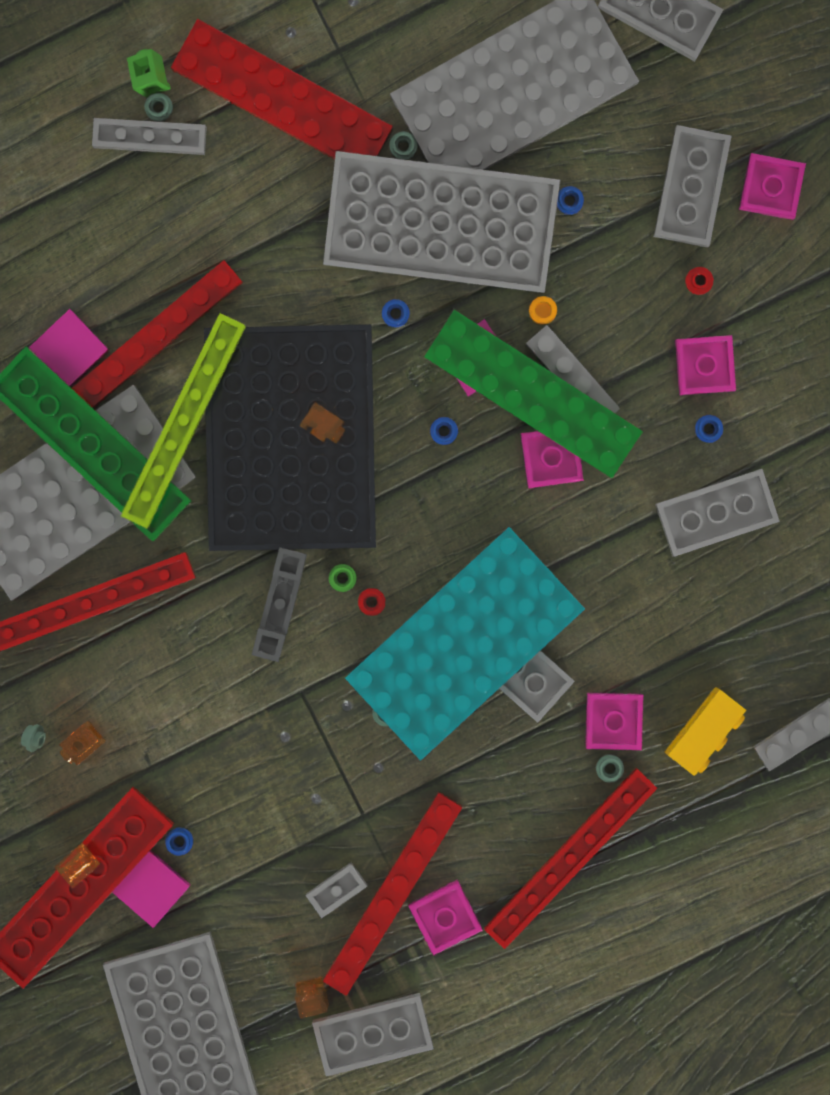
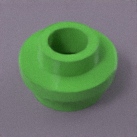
M339 564L332 568L329 573L330 585L339 592L349 591L356 583V573L349 565ZM343 572L348 575L346 583L338 581L339 573Z

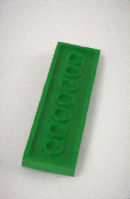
M456 310L452 312L424 356L610 478H613L643 432Z
M25 346L0 373V400L122 513L148 459L31 349ZM171 481L148 529L134 522L132 523L151 541H155L192 500Z

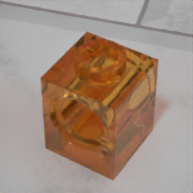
M81 843L54 868L74 888L100 863L85 845Z

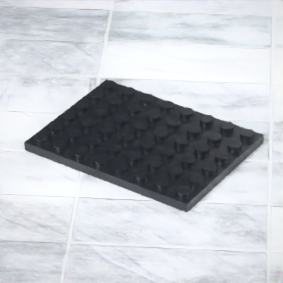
M371 324L245 328L206 408L209 551L279 550L280 547L285 549L376 548ZM204 328V344L212 328Z

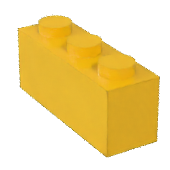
M715 687L664 752L695 776L697 772L702 773L710 764L711 760L708 758L715 750L717 752L720 751L728 740L726 736L731 729L736 730L745 719L743 714L746 712V709Z

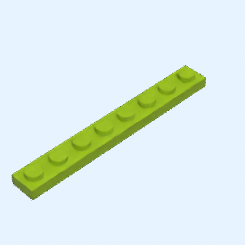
M221 313L219 314L121 517L148 529L246 328L244 324Z

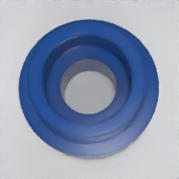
M573 186L562 188L558 193L557 208L567 215L580 211L584 203L582 192ZM568 196L573 197L575 201L571 206H568L564 201Z
M390 300L382 309V318L390 327H401L409 319V308L401 300ZM393 309L400 310L401 316L394 319L391 317L390 313Z
M705 415L696 422V436L706 443L715 442L723 433V424L716 416ZM706 424L712 425L713 432L711 434L704 432Z
M440 417L432 423L430 434L436 443L448 445L456 439L458 427L452 419ZM441 426H446L449 428V434L447 436H441L439 434V428Z
M174 828L166 836V848L174 855H184L193 846V836L185 828ZM177 836L183 837L184 845H177L175 838Z

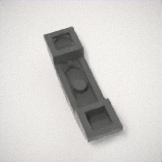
M282 547L279 548L268 597L252 651L253 656L279 662L307 554Z

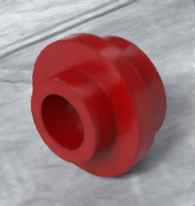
M704 267L691 269L685 278L687 289L695 295L706 294L710 291L714 282L712 273ZM696 276L704 278V285L696 284Z
M368 588L358 598L359 609L368 616L378 615L385 608V596L378 589ZM369 597L377 599L375 607L367 605L366 601Z

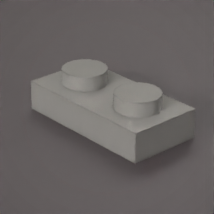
M351 862L306 893V897L320 917L323 918L366 888L367 883Z

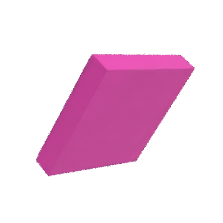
M751 153L749 155L739 210L794 220L806 163Z
M71 309L30 346L31 350L70 387L109 351Z
M732 335L675 340L679 395L736 391Z
M539 431L521 433L528 488L584 481L581 458Z
M587 693L585 748L642 750L643 694Z
M150 850L112 893L154 928L191 884Z
M458 879L408 904L433 955L483 931Z

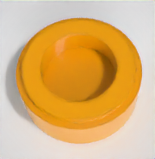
M547 296L537 297L529 307L530 318L539 325L551 323L557 314L556 303Z

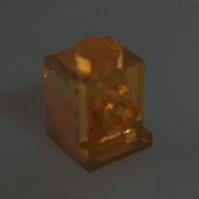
M316 402L300 424V427L305 430L308 426L312 427L313 429L310 433L323 442L328 438L337 444L345 432V429L342 428L344 421Z
M87 721L59 744L62 747L60 754L69 764L74 762L76 765H79L101 747L106 740L90 721ZM76 741L83 744L82 751H78L74 746Z
M322 976L295 983V1001L300 1019L328 1011L329 1001Z

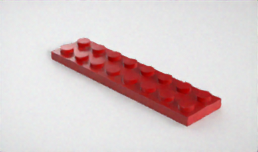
M198 18L171 66L172 71L334 160L336 151L379 156L393 130L392 125Z
M133 786L0 931V968L24 989L174 823Z

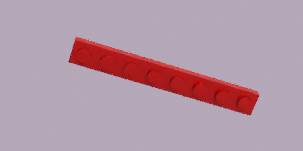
M223 260L73 386L72 389L90 406L95 408L243 282Z
M187 552L0 621V651L195 579L196 575Z
M635 768L484 927V930L499 945L506 949L658 788Z
M440 792L437 793L323 978L324 983L347 996L460 813L462 805Z

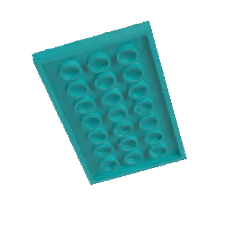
M508 527L345 679L421 761L582 613L585 608L517 534Z

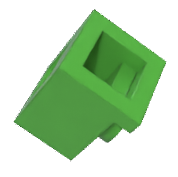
M143 49L138 51L136 55L127 58L133 90L148 98L154 93H161L171 89L166 79L162 56L154 50Z

